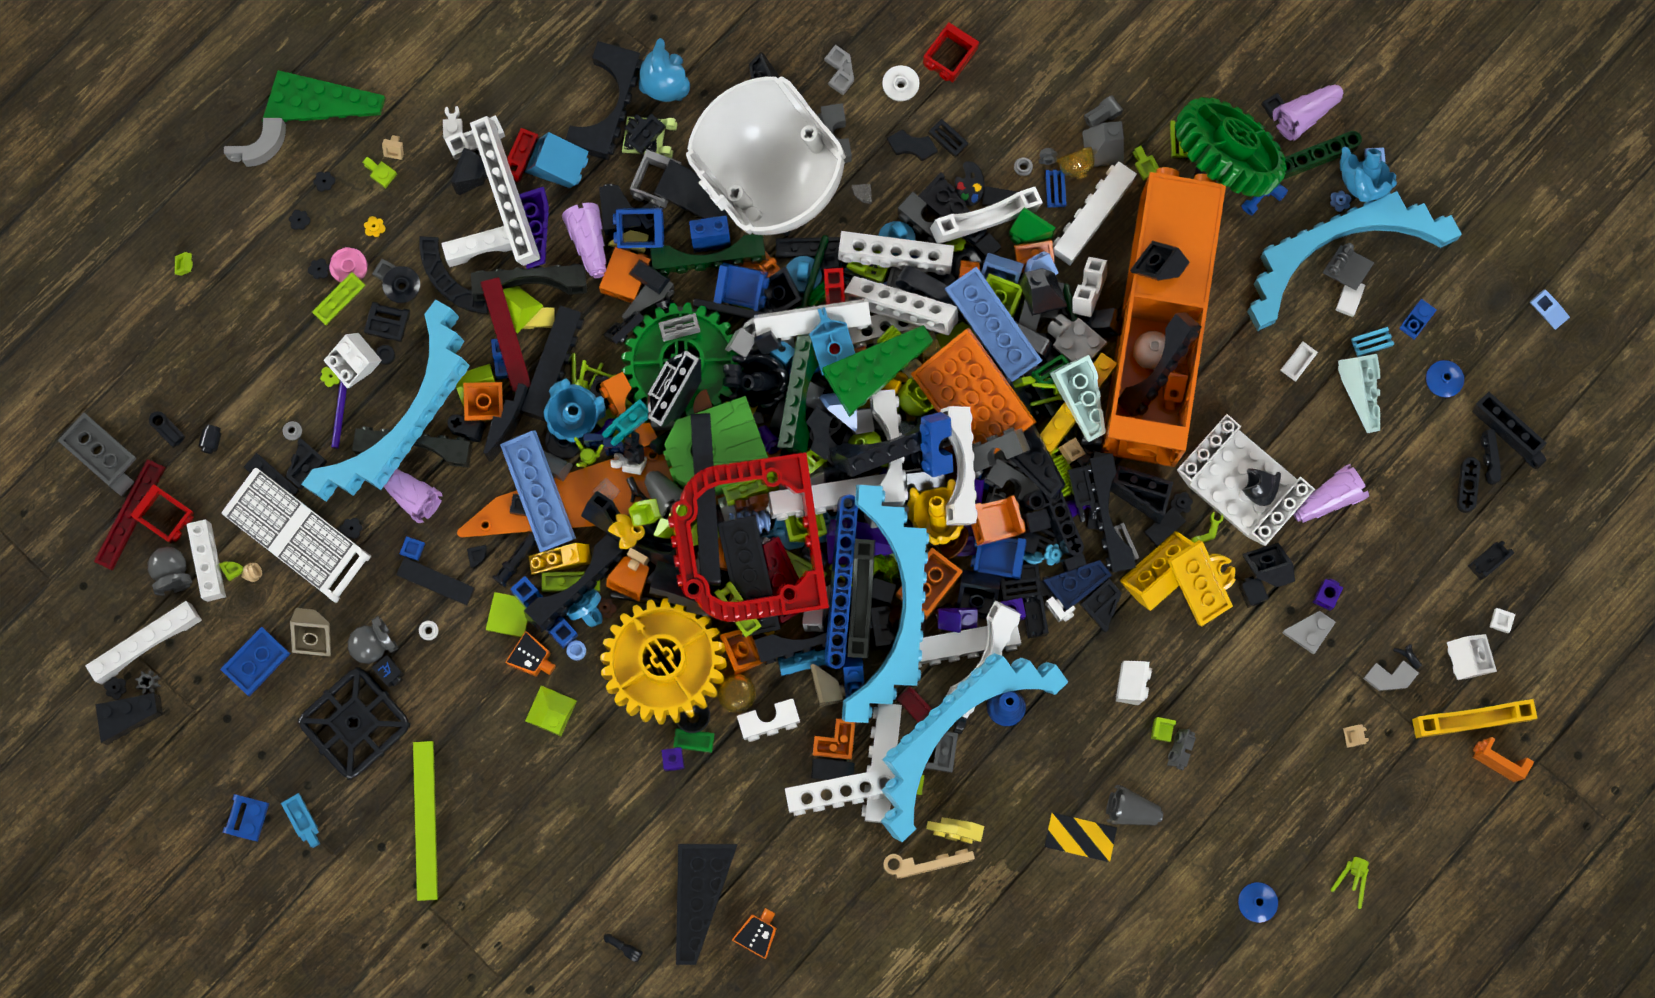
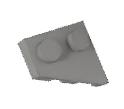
M1318 611L1285 629L1283 634L1312 654H1315L1336 622L1321 611Z

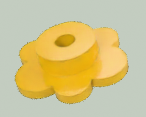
M372 216L368 219V222L364 223L367 236L373 235L378 237L380 233L385 232L386 228L383 225L382 219Z

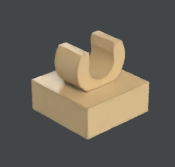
M392 135L391 140L384 139L382 143L384 157L402 160L404 151L403 143L399 142L400 136Z
M1076 437L1059 447L1060 453H1062L1068 464L1086 454Z
M632 548L627 553L632 558L628 567L634 571L638 569L640 563L646 566L650 560L647 556Z
M1363 725L1343 728L1347 748L1363 745L1369 741L1368 738H1365L1364 731H1366V728Z

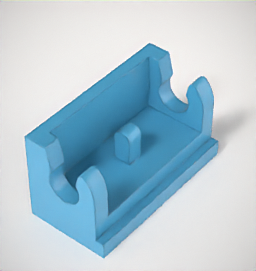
M781 341V346L785 347L786 350L784 352H780L778 349L770 352V356L778 359L785 369L789 370L792 367L795 348Z

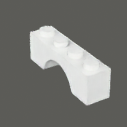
M504 226L442 243L449 267L467 263L472 257L489 251L507 252L512 250Z

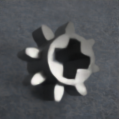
M151 670L148 674L141 671V676L135 678L139 684L136 689H143L142 693L145 695L148 691L156 693L155 689L161 687L158 684V680L161 677L158 675L153 677L154 671ZM147 679L151 680L149 681V686H146V684L148 683Z

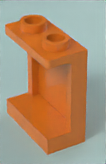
M615 247L599 286L600 292L632 304L639 293L642 283L630 276L629 272L639 259L651 266L652 263L649 256L643 253H632L628 248Z
M1014 495L998 501L975 504L977 519L975 524H971L977 546L1016 537L1025 532V522L1021 518L1019 503Z
M1493 737L1477 742L1473 749L1475 752L1473 755L1474 759L1513 782L1526 778L1534 761L1525 758L1515 763L1491 750L1495 741Z

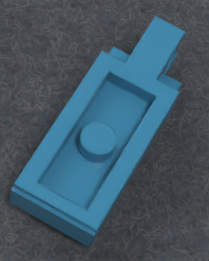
M814 649L806 653H795V656L784 659V657L777 659L781 675L811 669L810 665L812 664L816 666L826 665L824 659L825 650L815 651Z
M298 793L282 802L281 805L298 837L303 842L307 840L313 848L320 845L316 836L319 833L318 827L301 795Z

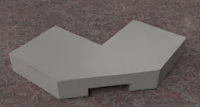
M835 45L824 58L825 62L838 70L828 85L844 95L854 82L850 54Z
M1402 661L1391 675L1375 663L1363 679L1378 691L1406 689L1419 672L1405 661Z

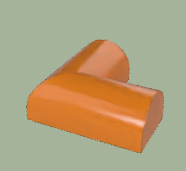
M836 719L834 738L814 737L813 756L852 760L855 722H845L842 719Z

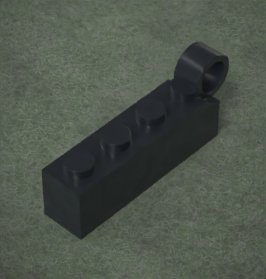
M1488 392L1475 404L1472 412L1488 427L1494 429L1495 433L1520 454L1532 468L1539 469L1547 461L1541 452L1547 443L1493 394Z

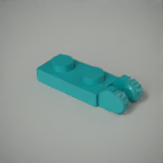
M639 399L617 417L603 431L602 436L607 438L615 430H618L620 433L610 442L613 446H616L624 437L630 435L632 431L649 419L648 406Z

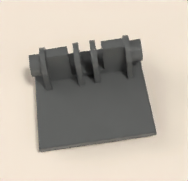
M1347 243L1339 247L1323 271V274L1357 290L1374 262L1355 253L1354 245Z

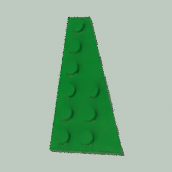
M278 70L263 118H282L284 122H287L289 120L329 119L330 117L381 115L386 98L384 95Z
M922 325L822 368V372L850 417L872 395L888 384L899 371L906 368L909 362L924 352L932 344L933 339L925 326Z

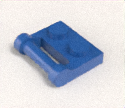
M234 794L232 799L234 803L228 823L222 833L258 842L269 803ZM245 803L247 805L239 831L234 830L241 804Z

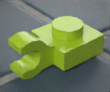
M1142 146L1134 149L1133 155L1138 160L1135 163V167L1144 181L1148 178L1150 172L1156 173L1159 166L1153 155L1147 157Z
M366 157L362 162L367 169L372 171L370 177L384 188H387L397 175L396 171L382 161L377 165L370 158Z

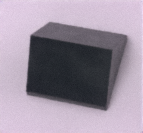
M783 267L769 277L768 288L764 291V296H766L765 305L769 313L793 310L801 304L803 299L786 267Z

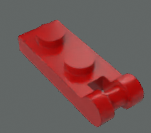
M523 128L520 129L507 158L510 169L512 165L517 167L516 171L511 170L514 181L518 183L522 178L524 169L539 138L538 134Z

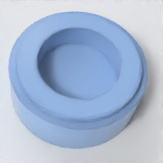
M575 640L568 644L566 651L572 660L577 661L585 657L586 647L581 641Z

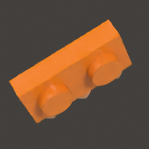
M1051 239L1014 245L1016 262L1024 264L1022 273H1024L1027 260L1043 251L1049 253L1054 262Z

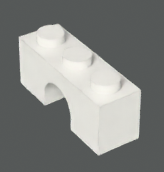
M496 115L491 117L490 119L495 122L500 139L505 137ZM472 130L465 133L461 131L445 139L454 160L460 158L464 148L472 152L478 150Z
M1093 257L1088 258L1084 268L1082 285L1077 286L1073 296L1074 314L1092 316L1107 277V260Z
M793 698L774 704L776 717L771 722H762L758 718L756 710L738 715L737 718L744 740L748 739L749 742L760 739L759 735L767 733V736L779 733L778 730L786 728V730L796 728L797 724L800 723V719Z

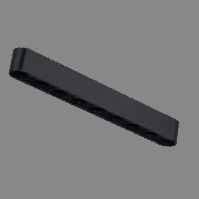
M907 265L903 267L895 282L898 288L956 306L945 291L948 285L912 266ZM958 309V320L969 325ZM1016 322L1042 359L1040 363L1045 362L1053 347L1052 342Z
M710 413L690 414L694 475L705 468L714 466ZM715 487L705 491L697 499L700 575L708 581L709 587H721Z

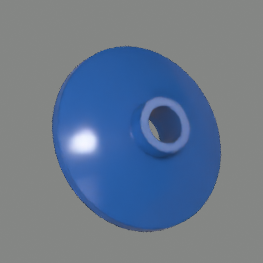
M1442 360L1434 363L1428 369L1426 383L1430 391L1435 395L1444 398L1452 397L1462 389L1464 375L1457 364ZM1444 375H1449L1450 380H1446Z
M1256 882L1242 889L1238 898V905L1245 918L1252 922L1260 923L1268 921L1275 915L1278 908V898L1270 886ZM1258 898L1262 899L1263 904L1261 906H1258L1256 904V900Z

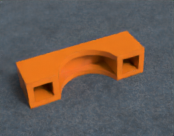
M623 372L603 381L600 384L601 388H599L603 398H607L610 404L608 405L612 415H616V417H619L626 411L625 400L632 389ZM643 423L634 430L639 433V444L644 447L650 445V442L657 438L650 423Z

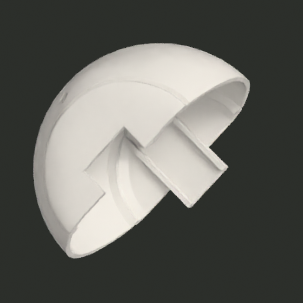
M761 77L747 80L719 95L704 110L694 126L687 148L689 151L686 153L689 164L701 179L699 184L709 194V197L721 211L724 209L727 211L739 228L750 235L752 233L755 235L785 233L815 218L834 196L842 178L845 164L844 159L846 158L839 141L822 123L792 83L784 77Z

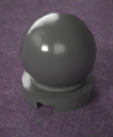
M172 547L158 548L151 554L147 565L150 577L156 581L152 584L155 595L163 596L165 591L171 590L177 593L190 587V583H192L191 575L185 574L187 570L186 559L180 551Z
M379 616L372 619V626L364 625L358 627L350 634L347 648L349 654L359 663L370 664L376 662L384 655L385 650H389L392 653L398 649L395 640L392 641L388 635L390 633L388 627Z

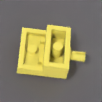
M942 817L941 823L928 821L926 829L934 831L933 835L945 837L946 835L945 839L957 841L961 838V842L972 844L973 841L981 842L984 826L973 822Z

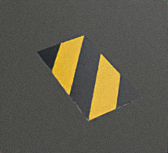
M1052 812L1045 847L1110 862L1117 827Z

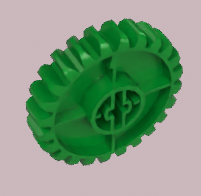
M1200 97L1190 101L1179 113L1175 129L1176 137L1181 142L1180 146L1183 151L1188 152L1187 157L1191 162H1196V167L1201 172L1205 171L1207 177L1214 181L1216 179L1219 184L1230 187L1231 191L1239 194L1242 192L1245 196L1261 197L1271 193L1284 179L1287 165L1285 163V156L1280 151L1279 144L1273 141L1274 137L1270 132L1264 130L1265 127L1260 122L1256 123L1254 117L1250 114H1244L1243 110L1239 107L1233 108L1230 103L1225 101L1221 103L1216 98Z
M671 303L669 313L666 314L663 309L658 307L655 309L657 318L654 320L648 315L643 316L645 327L636 326L632 329L636 339L629 338L625 340V346L630 352H625L621 355L622 362L628 365L621 372L629 380L628 382L632 388L629 393H635V403L640 399L648 406V393L668 358L679 355L680 350H686L689 353L692 351L701 359L702 381L683 415L675 419L674 422L683 418V416L695 414L693 409L694 400L705 389H707L713 407L721 405V399L731 402L727 399L729 395L733 394L729 388H735L722 385L723 378L725 377L723 366L727 364L738 365V363L732 361V357L739 354L733 350L729 352L725 350L734 335H729L731 332L730 323L724 322L720 324V314L717 312L707 317L705 306H700L696 312H693L691 303H685L682 311H678L677 305ZM696 313L700 328L699 333L663 342L659 327L660 322Z

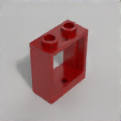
M948 22L923 56V64L928 70L937 72L943 80L954 83L978 50L979 41ZM947 37L968 51L953 72L932 59Z
M153 484L130 516L171 544L181 537L182 532L180 531L183 527L193 521L194 517L192 515L194 512ZM159 495L185 512V515L169 536L142 518Z

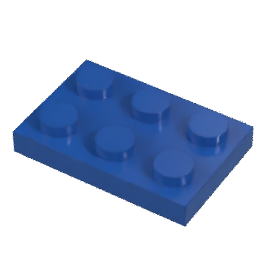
M261 627L220 670L245 694L250 696L291 653Z

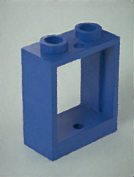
M663 208L617 209L616 213H613V224L617 226V232H614V244H617V248H656L664 246ZM623 214H654L655 241H624Z

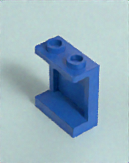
M727 216L692 220L689 222L694 253L731 247Z
M727 263L721 264L714 302L720 304L725 302L754 309V311L761 310L766 302L764 291L769 285L768 272Z
M1008 538L977 546L975 539L974 548H977L976 556H972L971 567H974L976 572L1020 579L1027 543L1026 539Z

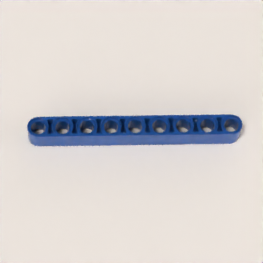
M850 494L839 498L836 514L824 658L826 665L835 669L844 665L846 656L858 507L855 505V496ZM846 498L852 502L850 509L844 507L843 502ZM844 518L850 520L849 528L843 527L842 520ZM843 537H846L849 541L846 548H843L840 544V540ZM842 556L847 559V565L844 568L839 565V559ZM840 576H843L846 581L843 587L837 584V579ZM839 595L844 599V603L840 607L835 603V599ZM837 615L842 617V623L839 626L834 624V617ZM836 634L841 638L837 646L832 642V638ZM834 654L839 657V662L836 665H833L830 661L831 656Z

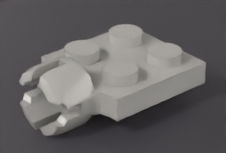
M1060 314L1055 317L1056 321H1051L1048 326V333L1056 339L1053 348L1060 354H1063L1070 362L1087 355L1092 360L1107 344L1101 336L1080 318L1072 322Z

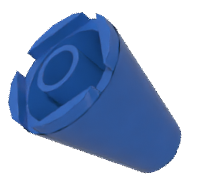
M1017 690L996 695L988 699L987 702L988 715L992 721L1001 726H1013L1023 718L1026 711L1025 700Z

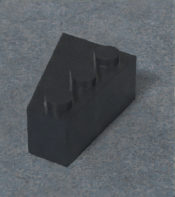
M1118 465L1110 491L1160 524L1165 515L1173 482Z
M155 693L95 704L100 740L105 745L113 743L116 739L126 736L136 728L142 727L163 715L161 697Z

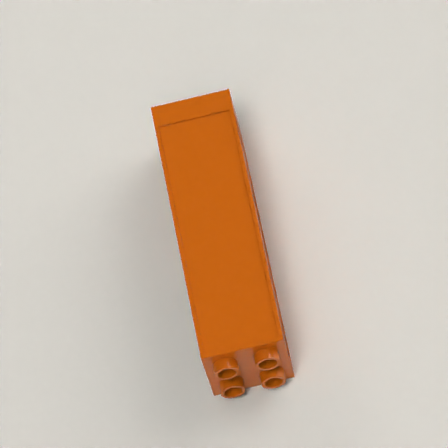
M1161 167L1156 170V173H1149L1141 193L1121 314L1123 323L1121 335L1118 336L1114 358L1117 365L1111 377L1104 421L1106 433L1103 435L1100 453L1113 454V457L1175 467L1186 451L1226 186L1217 183L1216 179L1214 181L1207 177V174H1196L1194 179L1179 177V171L1176 169ZM1152 241L1179 248L1190 262L1178 278L1159 281L1134 274L1130 270ZM1187 312L1202 327L1198 332V337L1189 345L1188 352L1178 361L1180 364H1186L1188 368V380L1183 401L1181 403L1177 402L1175 410L1166 409L1164 407L1166 400L1163 399L1162 393L1163 386H1161L1158 396L1148 405L1147 412L1141 416L1131 417L1118 404V398L1126 387L1134 386L1144 381L1154 371L1153 369L1142 368L1133 357L1135 341L1140 335L1148 331H1158L1165 335V328L1175 313Z

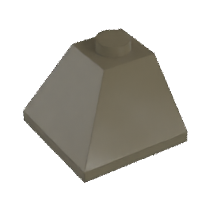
M296 608L290 621L292 653L331 657L330 623L316 610Z
M815 664L810 665L820 707L843 702L842 697L846 696L843 685H839L837 679Z

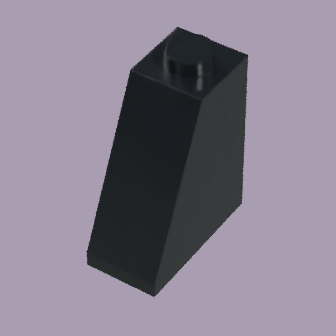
M605 184L603 187H599L603 227L605 236L614 235V232H617V226L613 224V213H616L617 209L632 207L618 185ZM623 214L624 233L630 230L636 232L643 231L641 221L636 214Z

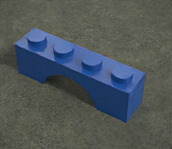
M525 576L510 589L512 594L525 608L537 598L543 597ZM562 617L557 618L554 625L549 630H546L563 649L578 636L577 632Z

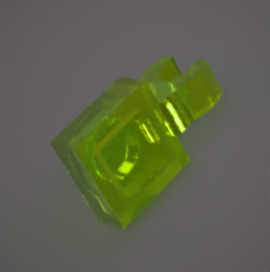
M876 555L875 559L878 568L885 572L884 581L893 584L892 577L899 578V569L894 556Z

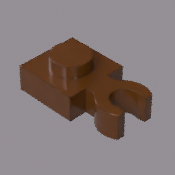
M766 493L749 497L747 500H737L734 505L736 513L745 510L762 511L768 507L769 497Z

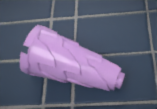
M1328 85L1278 106L1273 111V120L1276 121L1278 119L1280 123L1276 125L1277 129L1290 141L1298 139L1302 133L1317 123L1318 119L1341 101L1343 90L1339 85Z
M582 203L583 208L579 209L578 205H574L563 212V221L587 272L594 278H600L606 272V258L603 248L605 245L601 230L603 227L599 206L595 203Z
M1351 464L1344 466L1334 473L1333 477L1311 493L1293 514L1297 522L1302 521L1304 523L1313 518H1319L1334 510L1336 511L1350 504L1354 505L1369 497L1368 491H1362L1366 486L1354 467L1350 468Z
M399 469L394 471L387 484L384 485L387 492L417 523L424 522L421 519L423 517L429 519L442 501L438 498V496H442V493L435 487L432 488L425 482L419 481Z

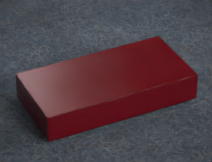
M911 686L896 699L917 723L923 721L932 710Z

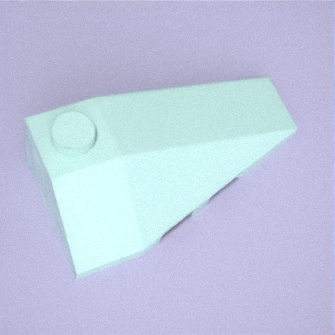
M1377 354L1339 360L1338 371L1341 375V380L1366 432L1380 431V407L1377 405V397L1380 396V389H1377V379H1380V368Z
M1087 355L1050 372L1060 395L1086 440L1090 442L1105 434L1103 410L1101 409L1100 402L1101 395L1097 380L1098 373L1090 356Z

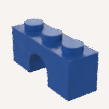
M942 412L921 417L920 432L922 434L921 450L923 455L921 465L923 471L931 477L952 473L953 454L943 448L939 449L940 442L944 438L952 436L951 417Z

